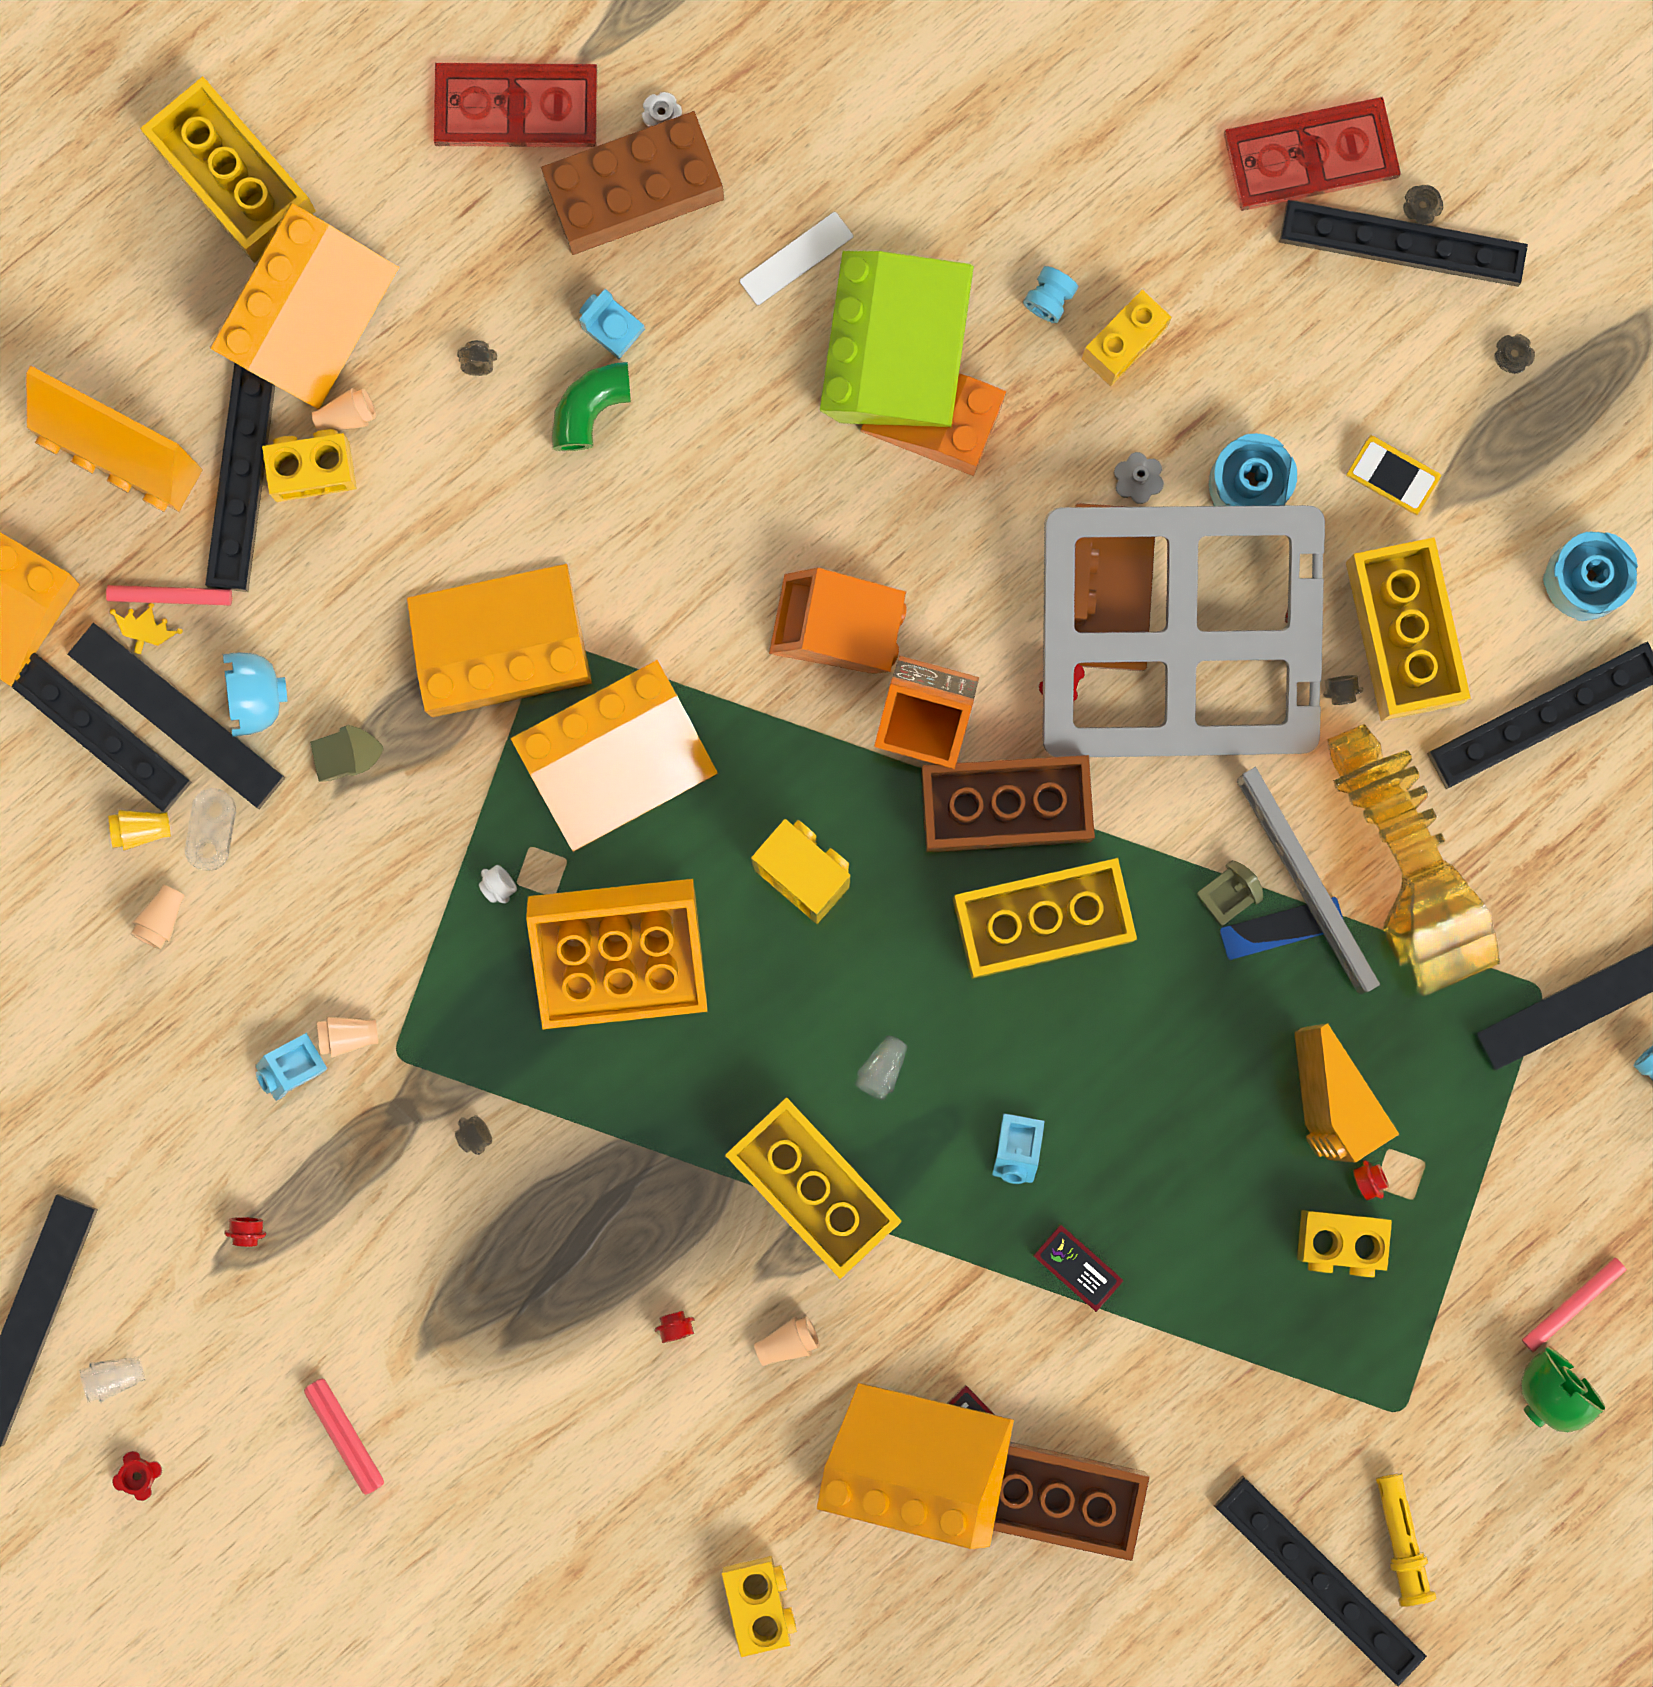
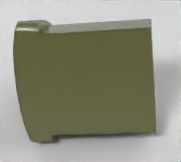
M350 725L341 727L340 732L311 741L318 781H332L347 775L355 776L369 770L380 758L383 752L382 744L368 732Z
M1233 860L1225 865L1227 868L1225 872L1195 894L1220 927L1250 904L1254 903L1257 905L1263 901V890L1257 876L1245 865Z

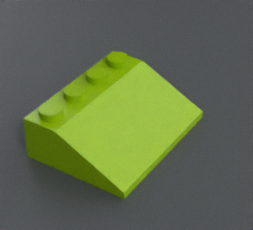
M842 251L820 411L843 424L952 427L974 266L967 263L883 251Z

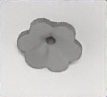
M1135 452L1128 457L1127 461L1118 463L1114 470V475L1118 480L1116 485L1117 493L1124 498L1131 497L1137 504L1146 503L1151 495L1160 493L1164 485L1160 477L1162 471L1160 462L1156 459H1147L1144 454ZM1137 473H1142L1144 477H1138Z

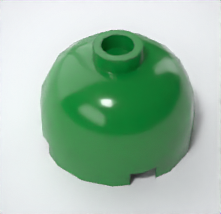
M1550 1347L1537 1354L1524 1370L1521 1388L1522 1395L1528 1404L1523 1408L1524 1412L1540 1428L1547 1424L1552 1429L1560 1432L1581 1430L1600 1417L1599 1415L1604 1412L1605 1405L1587 1379L1583 1378L1580 1380L1570 1370L1574 1366Z

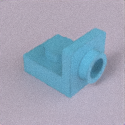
M606 289L599 296L596 294L591 295L579 312L582 315L579 319L582 330L618 359L624 355L645 330L644 324L614 301L612 294Z
M305 1033L264 1055L256 1064V1078L263 1091L267 1094L271 1093L277 1101L292 1089L324 1073L327 1067L309 1036Z
M1003 1114L993 1176L1001 1177L1004 1181L1012 1184L1032 1183L1034 1181L1039 1163L1045 1121Z

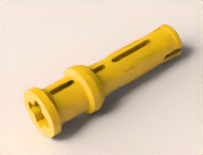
M1397 1473L1376 1478V1483L1381 1495L1394 1557L1391 1558L1390 1567L1397 1574L1401 1597L1398 1599L1399 1606L1408 1607L1432 1602L1437 1599L1436 1593L1430 1591L1425 1569L1428 1559L1424 1552L1419 1551L1405 1492L1403 1474Z

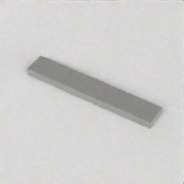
M1254 767L1243 773L1237 779L1238 785L1356 992L1361 995L1379 986V981L1259 771Z

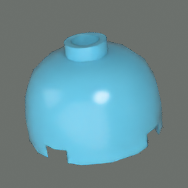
M241 652L223 654V662H232L233 670L225 671L230 719L239 720L238 727H231L232 737L262 732L277 719L280 702H288L285 677L277 678L273 665L267 659L257 654Z

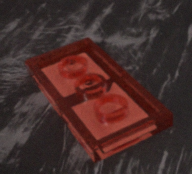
M435 63L434 144L435 146L596 147L597 64Z
M1383 97L1230 128L1224 131V139L1241 211L1397 179L1401 175Z

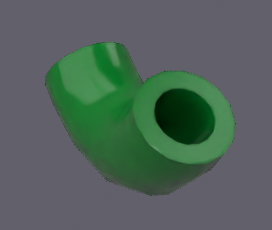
M628 362L614 363L589 370L568 386L554 412L552 428L553 450L578 451L592 448L593 425L598 414L608 406L619 403H631Z

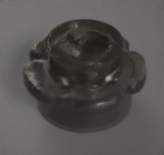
M1414 186L1405 194L1404 213L1409 219H1415L1418 224L1426 225L1432 223L1434 217L1442 213L1443 200L1439 191L1433 186ZM1421 201L1426 203L1425 208L1419 206Z
M1516 334L1513 337L1510 335L1502 337L1496 345L1497 351L1494 354L1497 365L1502 370L1512 374L1522 373L1525 367L1530 366L1535 359V351L1530 347V340L1521 334ZM1512 350L1518 351L1517 357L1511 355Z
M475 340L467 342L465 347L460 348L457 352V357H459V362H461L460 368L464 373L473 376H483L493 371V361L497 360V353L495 350L489 349L488 343Z
M1357 675L1338 676L1325 680L1326 691L1323 693V697L1331 698L1332 705L1350 704L1357 701L1356 694L1362 693L1364 689L1359 687Z
M477 1115L469 1119H459L458 1125L460 1128L455 1131V1137L459 1146L466 1153L471 1151L476 1155H480L485 1151V1147L492 1144V1135L489 1128Z

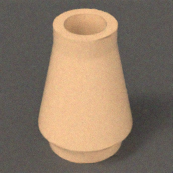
M351 388L321 409L312 412V420L317 431L328 429L341 431L367 427L369 421L376 419L373 402L364 388L357 391Z
M162 885L156 896L132 922L135 927L131 935L154 948L161 949L164 942H170L179 908L185 896L169 886Z
M327 1017V1021L317 1022L320 1055L331 1054L332 1058L368 1045L378 1044L376 1019L360 1020Z
M806 1316L801 1319L797 1317L792 1318L763 1340L754 1343V1347L759 1361L763 1366L775 1362L811 1356L812 1350L819 1348L820 1343L812 1322Z

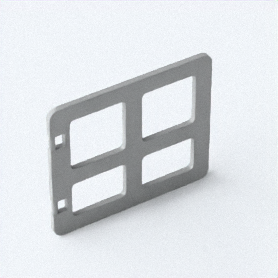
M1309 505L1059 507L1050 511L1044 522L1042 733L1044 749L1054 757L1089 755V757L1305 754L1313 751L1320 741V682L1322 673L1324 585L1322 576L1325 541V518L1323 513L1318 508ZM1285 535L1289 539L1287 626L1282 630L1200 631L1197 627L1199 540L1204 536ZM1081 537H1164L1167 541L1165 628L1157 632H1077L1074 628L1076 541ZM1300 554H1312V578H1299ZM1284 660L1287 665L1285 720L1281 724L1198 725L1195 720L1197 665L1201 661ZM1157 661L1164 663L1165 719L1160 726L1079 728L1074 725V667L1078 663ZM1297 682H1310L1309 705L1297 706Z

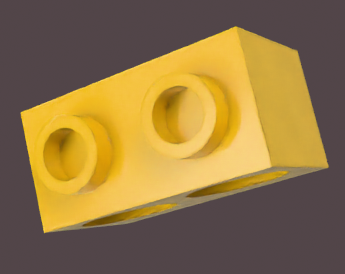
M1142 289L1085 347L1082 360L1111 387L1167 330L1172 317Z
M334 429L321 430L313 433V438L297 440L295 436H283L273 439L272 445L262 446L269 494L276 502L357 489L350 441L344 433L338 434V431ZM328 452L339 454V461L335 467L331 469L320 468V460L323 455ZM291 458L298 460L299 465L295 473L289 476L280 475V466L285 460Z
M1301 1210L1297 1260L1308 1262L1309 1271L1333 1273V1266L1337 1265L1350 1267L1349 1275L1375 1277V1270L1387 1271L1392 1220ZM1326 1230L1332 1236L1333 1244L1328 1252L1319 1254L1313 1247V1239L1318 1232ZM1363 1235H1369L1374 1242V1250L1367 1258H1360L1355 1251V1243Z
M772 1556L723 1567L722 1577L740 1657L791 1646L790 1634L797 1632L792 1607L784 1608L780 1592L787 1590L782 1565L774 1567ZM759 1574L767 1580L768 1587L763 1593L754 1595L745 1589L744 1580L749 1575ZM762 1616H769L775 1620L778 1628L770 1636H761L753 1627L756 1619Z

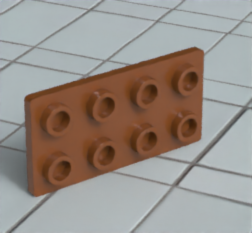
M1077 503L1075 507H1127ZM1081 537L1076 541L1074 628L1077 632H1149L1155 537ZM1147 662L1078 663L1086 668L1145 671L1147 668Z

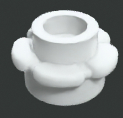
M662 92L657 96L652 94L643 103L645 110L642 113V118L648 127L682 115L681 106L676 103V98L670 93ZM660 108L665 109V114H658V110Z
M495 865L490 870L483 869L481 871L483 878L479 883V887L490 902L499 901L504 904L510 900L509 896L517 891L513 879L501 866Z

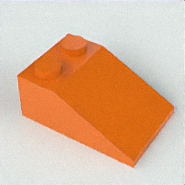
M959 374L952 427L863 424L861 432L974 476L1004 403L1007 391L970 376Z

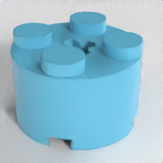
M1255 433L1237 438L1222 450L1210 471L1208 484L1213 505H1285L1292 496L1297 483V466L1293 457L1290 456L1281 442L1271 436ZM1249 472L1255 473V480L1259 482L1257 486L1249 485V480L1245 479Z
M1592 531L1584 532L1573 537L1553 554L1546 567L1543 583L1552 603L1565 615L1578 621L1598 619L1622 606L1634 593L1637 585V558L1632 548L1615 534ZM1591 569L1597 575L1592 582L1586 577Z

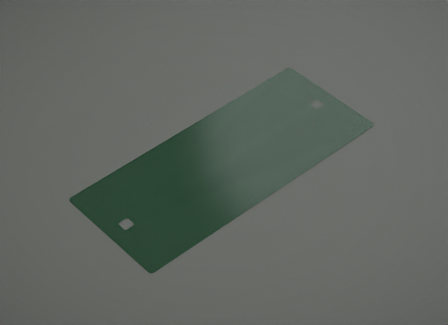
M586 651L592 684L522 698L396 1044L397 1055L403 1062L751 1186L753 1185L725 1154L787 1097L901 1219L902 1222L889 1233L892 1236L1086 1304L1032 1256L1061 1224L1124 1280L1100 1307L1101 1310L1389 1412H1398L1407 1406L1523 1060L1522 1057L1496 1071H1492L1474 1033L1542 1000L1541 990L1536 984L1343 916L1345 924L1380 983L1379 986L1361 995L1356 992L1324 934L1229 960L1220 933L1221 928L1307 904L1262 888L1263 901L1257 905L1254 903L1250 904L1220 927L1195 894L1222 873L1094 829L1095 838L1090 843L926 853L921 768L671 680L669 682L718 774L573 852L510 738L639 669ZM784 819L788 820L792 825L797 820L801 821L816 834L817 846L826 853L829 848H832L850 864L848 866V873L851 875L848 890L818 924L814 923L756 873L753 867L751 857ZM535 847L567 860L556 893L693 879L708 1012L542 1029L526 913L528 896L545 894L517 884L528 849ZM1118 858L1137 936L1136 941L971 979L952 899L954 895ZM495 865H499L511 876L517 891L509 896L510 900L504 904L499 901L492 903L484 896L479 887V883L483 878L481 876L483 869L490 870ZM1329 1024L1399 1133L1398 1136L1356 1163L1327 1160L1324 1156L1319 1158L1306 1140L1305 1136L1310 1134L1304 1120L1295 1032L1300 1028ZM1003 1114L1045 1121L1038 1168L1032 1183L1012 1184L1004 1181L1001 1177L992 1175ZM1388 1149L1404 1153L1425 1162V1168L1416 1195L1412 1200L1383 1190L1384 1198L1375 1197L1367 1201L1358 1187L1353 1170L1364 1166L1363 1161L1368 1160L1372 1166L1377 1164L1382 1166ZM1301 1210L1392 1220L1387 1271L1375 1270V1277L1349 1275L1350 1267L1337 1265L1333 1266V1273L1309 1271L1308 1262L1297 1260ZM1322 1230L1315 1235L1313 1247L1317 1253L1324 1254L1332 1247L1333 1239L1328 1231ZM1363 1235L1357 1239L1355 1251L1360 1258L1369 1257L1374 1250V1242L1369 1235Z

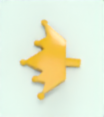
M149 603V608L137 619L133 615V609L128 610L125 618L116 614L115 609H110L109 611L111 615H114L122 635L137 640L134 653L141 654L144 642L159 646L175 634H182L183 632L181 628H178L176 631L167 630L166 624L168 621L166 618L161 620L162 623L156 625L152 610L154 607L153 603Z

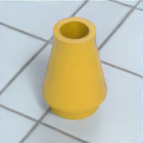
M118 810V814L108 815L112 848L123 847L125 851L160 838L171 837L168 812L150 813Z

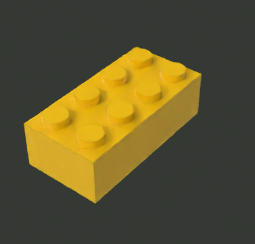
M203 76L140 128L155 150L254 263L259 260L290 203H294L312 215L316 212L309 197Z
M1435 537L1354 553L1346 561V567L1380 720L1385 721L1459 706L1470 700V691Z
M784 819L751 857L753 867L756 873L814 923L818 924L848 890L851 875L848 873V866L850 864L832 848H829L826 853L817 846L816 834L801 821L797 820L792 825L788 820Z
M1118 858L954 895L952 898L971 979L1123 945L1137 940Z
M787 1097L725 1154L839 1279L844 1277L902 1222Z

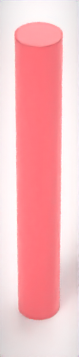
M108 585L106 599L110 602L231 606L232 590Z
M1614 1258L1525 1336L1522 1342L1531 1352H1535L1627 1270L1617 1258Z

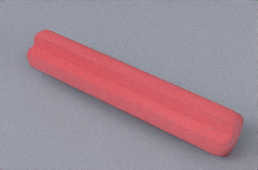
M323 1378L318 1379L304 1389V1393L362 1493L365 1495L370 1494L384 1484V1480L326 1380Z

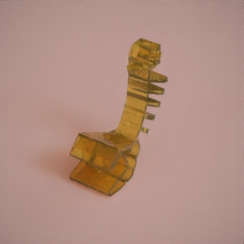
M1365 724L1327 739L1331 760L1340 778L1333 780L1335 788L1339 792L1348 793L1349 801L1353 806L1365 808L1363 811L1364 819L1367 823L1377 826L1379 837L1382 842L1387 843L1402 872L1400 892L1384 922L1383 929L1399 965L1402 966L1410 962L1420 994L1426 996L1500 964L1496 932L1493 929L1494 924L1490 910L1473 889L1469 887L1455 867L1443 860L1437 847L1442 845L1445 839L1442 833L1431 836L1427 828L1437 818L1433 808L1420 813L1416 810L1428 798V791L1424 785L1408 791L1419 779V771L1415 766L1405 769L1412 761L1410 752L1405 750L1383 758L1381 743Z

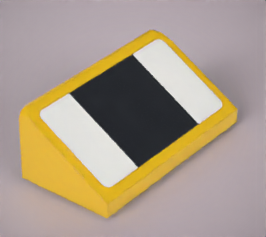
M1372 435L1367 438L1346 474L1349 478L1416 516L1442 476L1435 470Z

